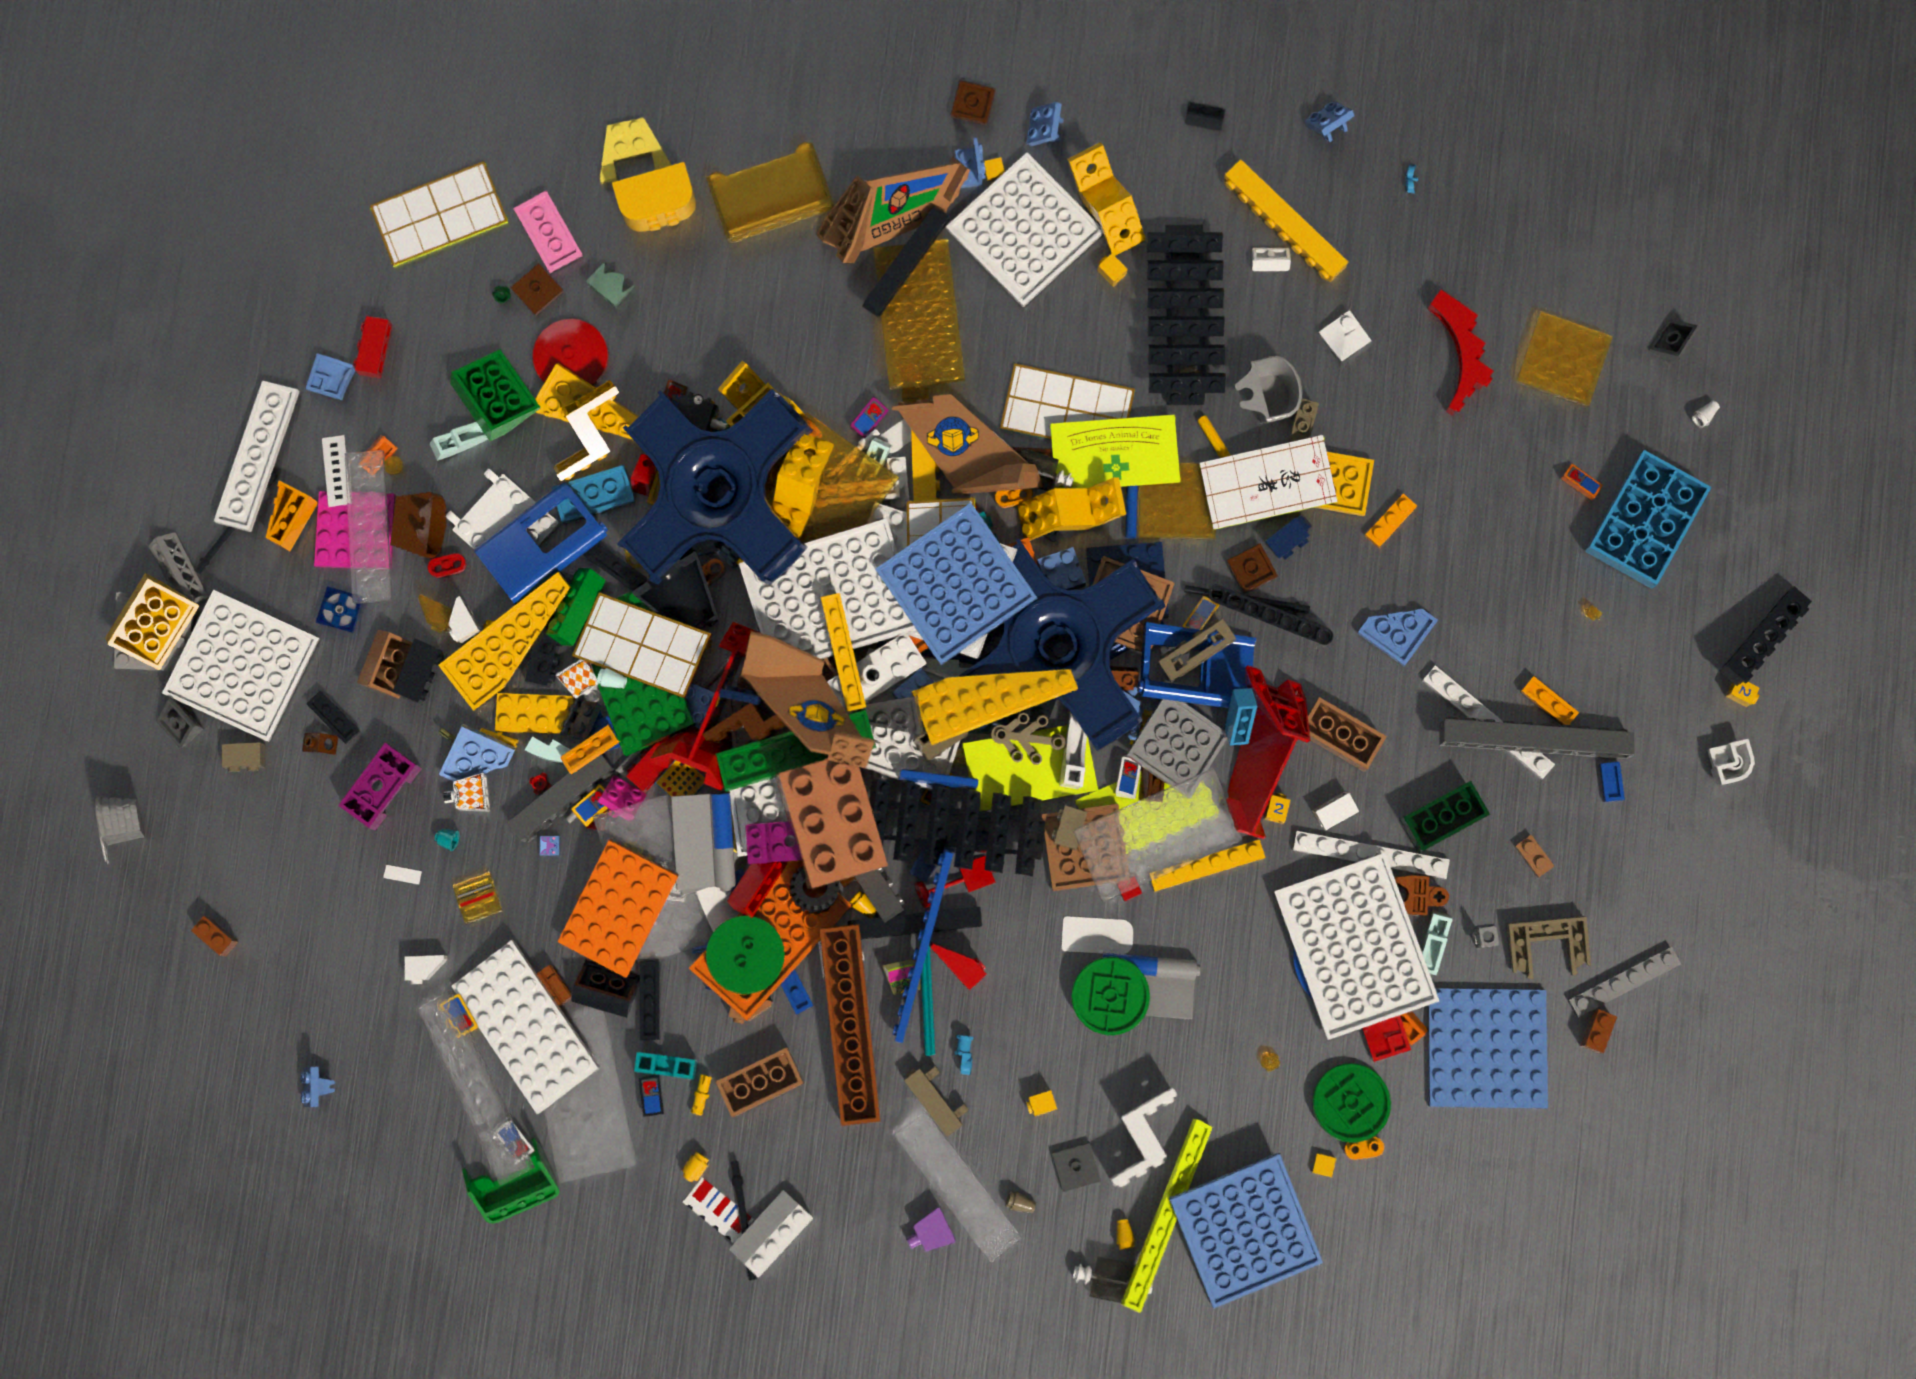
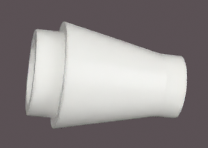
M1711 400L1708 404L1695 411L1692 417L1693 422L1699 427L1708 426L1720 408L1719 404Z

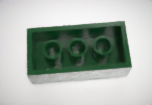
M1469 781L1404 816L1400 821L1418 853L1487 817L1490 813L1472 781Z

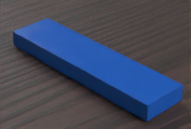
M903 769L900 771L898 779L901 781L976 790L978 787V780L974 778Z

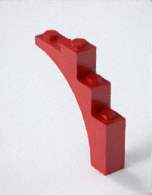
M1441 289L1429 305L1428 310L1448 330L1458 355V385L1453 400L1446 410L1452 416L1455 411L1459 413L1465 403L1462 401L1466 396L1470 398L1476 388L1479 391L1483 386L1487 388L1493 379L1491 374L1494 371L1479 361L1485 352L1483 347L1486 343L1471 333L1478 323L1475 321L1478 315Z

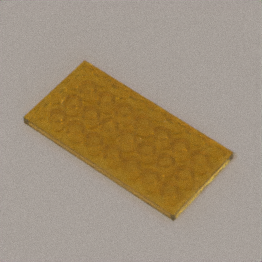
M948 239L938 240L933 243L881 314L890 390L965 381ZM906 244L873 248L877 283Z

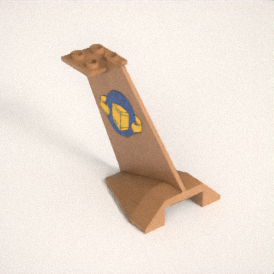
M952 394L933 396V401L898 402V406H892V410L899 411L954 487L952 493L968 494L1043 488L1036 465L1029 464Z
M751 632L737 687L755 691L810 751L828 754L827 760L866 768L875 740L863 738L821 673L824 660L773 636Z

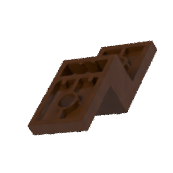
M749 703L702 735L706 741L719 742L727 737V732L736 731L743 726L751 739L764 740L772 735V730H780L786 724L777 714L768 718L760 704Z

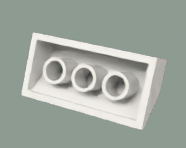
M782 1190L729 1250L759 1278L813 1217Z

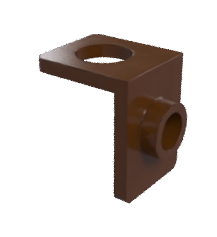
M305 733L302 751L335 755L338 736L324 733ZM326 739L332 741V747L329 750L324 746Z

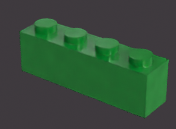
M578 568L570 584L571 588L557 607V612L549 623L546 634L561 645L573 646L606 580L591 568Z

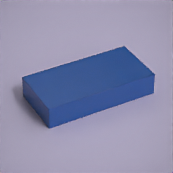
M1620 762L1599 764L1604 802L1625 800Z

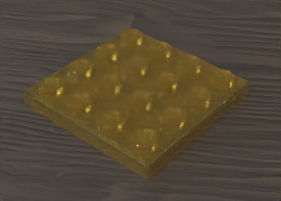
M1540 312L1516 383L1588 408L1613 336Z
M1179 463L1180 483L1140 485L1139 538L1216 539V530L1212 527L1202 472L1199 467L1200 463Z

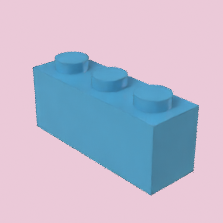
M1252 688L1234 689L1232 692L1224 727L1230 746L1249 743L1257 709Z

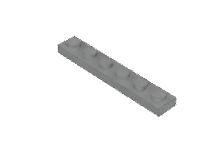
M1669 947L1572 997L1568 1002L1576 1017H1580L1679 966L1681 962L1674 949Z

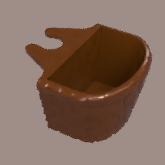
M433 492L396 496L390 545L407 550V552H412V554H418L420 557H436L440 553L447 524V517H445L447 515V508L444 497Z

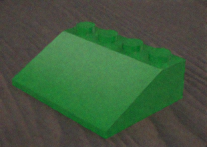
M501 349L451 372V386L489 441L507 434L540 409L539 404Z

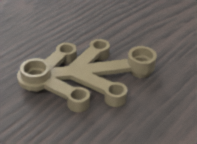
M1020 712L1006 726L999 724L992 729V739L998 744L1005 745L1014 762L1022 761L1023 754L1020 750H1016L1010 740L1019 741L1034 765L1042 762V756L1035 752L1029 742L1051 745L1055 750L1062 749L1066 743L1065 738L1058 733L1053 734L1051 737L1031 734L1039 727H1045L1048 724V718L1045 715H1038L1034 722L1020 732L1011 731L1020 724L1028 723L1029 716L1025 712ZM1021 715H1026L1025 721H1020ZM1045 718V723L1040 724L1039 719ZM1000 731L1005 733L1002 738L998 737ZM1060 739L1061 744L1055 745V740ZM1015 753H1020L1019 759H1014ZM1035 755L1039 756V760L1037 762L1033 761V757Z

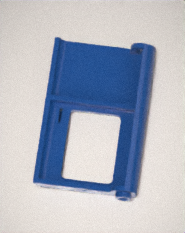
M564 481L477 546L474 552L516 605L554 574L562 571L607 537L606 532L608 529L602 521L598 523ZM570 499L586 519V524L551 551L543 553L528 534L527 528L562 501Z
M1146 622L1143 630L1141 676L1137 685V692H1140L1142 697L1229 708L1233 690L1247 689L1245 667L1248 665L1253 667L1256 638L1234 635L1236 641L1201 663L1200 684L1198 687L1152 681L1149 678L1151 645L1176 648L1181 642L1192 640V635L1199 630ZM1215 632L1208 637L1207 641H1205L1204 643H1202V645H1199L1193 650L1202 652L1212 644L1213 646H1215L1222 642L1224 639H1221L1216 644H1214L1211 640V636L1217 634V632Z

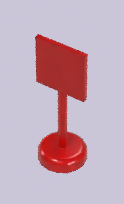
M986 856L974 859L972 870L959 868L962 877L945 883L944 889L965 882L968 892H972L996 883L992 872L984 870ZM918 881L914 884L918 899L923 908L929 907L931 904L928 903L930 891L934 892L935 887L927 890L925 884Z

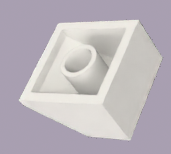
M460 596L457 597L449 621L451 628L449 633L454 641L456 640L458 644L465 645L479 634L482 629L467 602Z

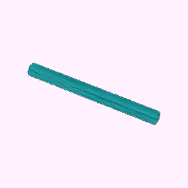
M929 946L921 973L925 1055L933 1056L935 1055V1035Z

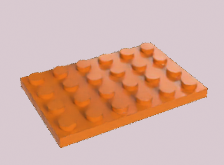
M609 839L558 943L627 978L679 875Z

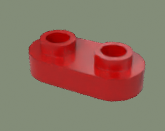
M457 553L432 559L428 563V571L433 577L441 578L463 572L467 563L462 555ZM456 561L460 562L459 567H454ZM437 566L442 567L439 572L436 571Z

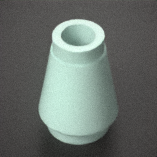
M601 668L597 683L601 684L602 687L624 689L627 677L608 668Z

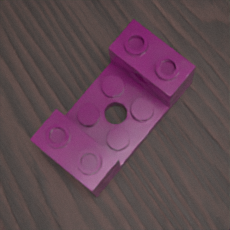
M384 743L338 806L368 828L376 831L387 816L383 811L404 783L408 782L411 784L422 768L392 746ZM377 780L383 783V787L379 791L373 789V784Z
M789 821L746 824L748 864L802 860L796 838L795 844L792 847L787 846L785 843L787 836L791 835L795 838Z

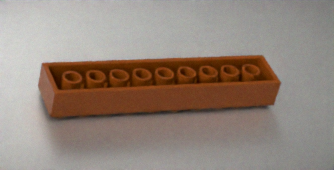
M859 924L820 928L841 1126L880 1122Z

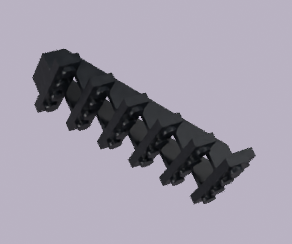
M1165 225V232H1147V253H1165V260H1148L1147 280H1165V288H1148L1147 307L1165 308L1166 316H1148V337H1166V344H1149L1148 365H1166V373H1149L1148 390L1149 393H1167V405H1204L1205 393H1225L1226 374L1206 373L1205 366L1224 365L1225 344H1206L1205 336H1224L1225 318L1224 316H1205L1204 308H1223L1224 288H1205L1204 280H1223L1224 263L1223 260H1204L1203 252H1222L1223 232H1204L1203 225ZM1197 252V260H1171L1170 253ZM1171 280H1198V288H1172ZM1171 308H1198V316H1172ZM1172 336H1199V344H1172ZM1172 365H1199V373H1173Z
M872 779L870 798H868L882 847L883 841L895 843L893 860L912 863L914 845L925 846L923 863L941 866L938 865L940 854L944 853V848L955 849L954 867L972 870L974 852L986 853L985 871L1003 873L1004 857L1007 855L1017 857L1015 874L1033 877L1035 860H1041L1043 851L1045 821L1039 820L1042 799L1023 796L1021 816L1009 815L1011 796L993 793L991 812H979L981 792L963 789L961 809L949 808L951 789L932 786L930 805H919L920 785L902 782L900 802L888 801L891 782ZM887 808L899 809L896 835H884ZM918 811L929 812L926 839H914ZM948 815L960 816L957 842H945ZM978 818L990 819L987 846H975ZM1009 822L1020 823L1018 849H1005Z

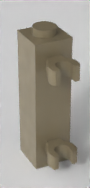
M936 1066L925 1075L921 1069L916 1071L913 1068L905 1075L907 1077L904 1080L944 1134L947 1137L963 1125L958 1118L969 1111V1109L963 1104L953 1112L930 1082L931 1079L940 1073Z

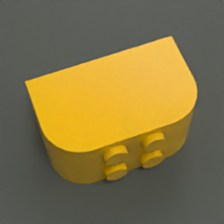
M684 162L612 182L623 219L627 226L635 231H657L665 225H677L679 221L689 218L696 207L695 195Z

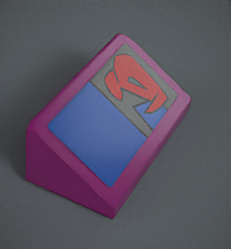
M872 397L851 423L850 427L865 439L889 410L875 397Z

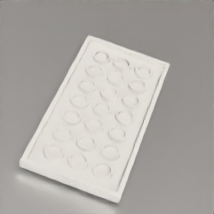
M514 940L509 941L451 986L456 994H460L479 1029L536 1114L541 1113L600 1068Z

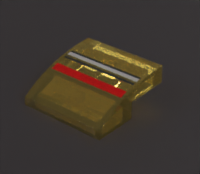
M490 872L453 885L465 924L502 912L499 896L495 890Z

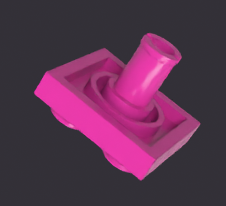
M614 775L598 802L609 808L607 812L610 816L614 811L615 813L612 817L616 818L621 815L627 820L632 821L647 794Z

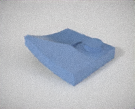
M317 354L305 389L343 400L348 384L355 373V368L352 364Z

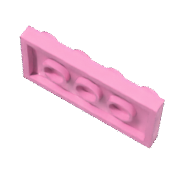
M547 191L514 208L549 273L583 256Z

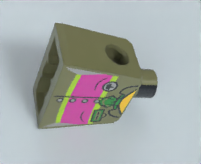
M909 959L882 965L894 996L900 994L903 996L905 986L909 987L911 980L907 978L910 967L914 968L916 960ZM919 980L917 991L921 990V980Z

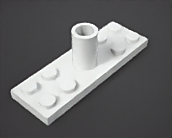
M907 633L899 635L856 663L865 703L927 664ZM871 673L874 681H869L866 674ZM837 675L827 681L846 713L850 714L855 711L847 712L839 676Z

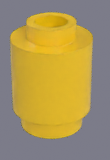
M696 1151L682 1168L684 1172L682 1176L690 1182H693V1180L698 1181L707 1168L709 1159Z

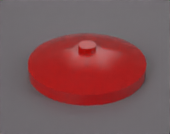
M564 319L549 325L541 332L534 345L533 364L538 376L544 383L557 363L593 386L601 380L608 366L609 353L603 336L594 326L582 320Z

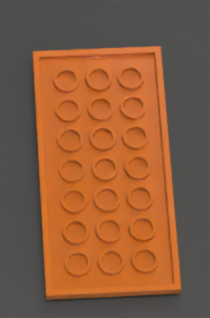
M802 860L788 862L753 916L773 926L780 935L784 945L785 957L783 968L773 984L763 991L748 995L732 993L722 988L709 972L706 962V950L689 967L691 972L746 1021L751 1018L819 943L818 941H821L820 928L833 927L852 906L838 893L835 903L828 910H823L822 913L817 914V912H813L811 914L809 911L804 912L800 907H797L791 898L790 884L793 874L796 873L799 867H803ZM805 881L803 891L811 898H819L825 894L826 885L807 888ZM739 913V914L737 915V917H738V916H746V915Z

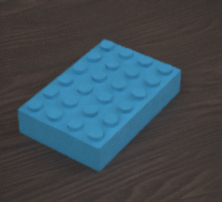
M1643 450L1636 458L1585 552L1651 589L1658 585L1712 487Z

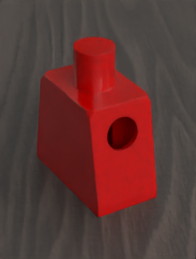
M640 455L630 478L633 492L649 497L657 473V468L648 455Z

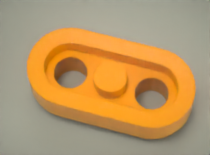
M1032 489L997 491L995 502L1001 508L1018 506L1022 502L1031 499L1033 492ZM1025 492L1027 495L1022 498L1019 494ZM1007 496L1008 500L1006 502H1003L1001 500V497Z
M1372 1137L1358 1143H1346L1344 1146L1345 1155L1354 1160L1377 1157L1384 1151V1144L1377 1137ZM1373 1143H1376L1378 1146L1376 1151L1371 1149ZM1353 1146L1358 1147V1152L1355 1154L1351 1150Z

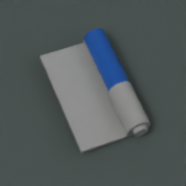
M721 792L671 797L675 873L679 875L676 881V890L717 887L721 891H731L732 887L736 886L730 793Z
M1103 952V957H1119L1130 961L1144 974L1150 990V1003L1145 1016L1192 1020L1195 978L1200 975V964H1197V960Z

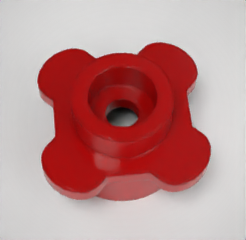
M540 773V775L531 777L529 780L536 795H540L542 791L552 787L547 780L546 773Z

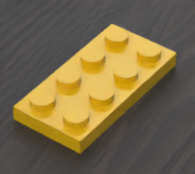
M497 693L495 732L560 734L562 722L566 720L569 714L568 709L570 705H573L575 697Z

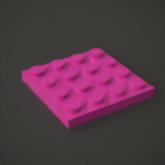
M319 491L314 566L326 568L392 569L393 546L390 545L396 495L394 493L350 492L351 504L328 507L327 492Z

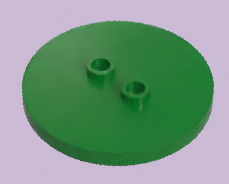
M738 916L725 921L713 932L706 949V962L711 976L722 988L736 994H754L768 988L778 978L784 964L785 952L780 935L768 922L757 917Z
M1109 956L1091 961L1078 973L1072 987V1004L1077 1017L1087 1028L1102 1035H1120L1132 1030L1143 1020L1150 1003L1149 985L1144 974L1136 965L1119 957Z
M1346 1063L1331 1068L1321 1076L1313 1091L1312 1108L1318 1124L1328 1135L1342 1142L1358 1143L1374 1137L1384 1128L1391 1111V1098L1385 1082L1375 1071L1360 1064Z

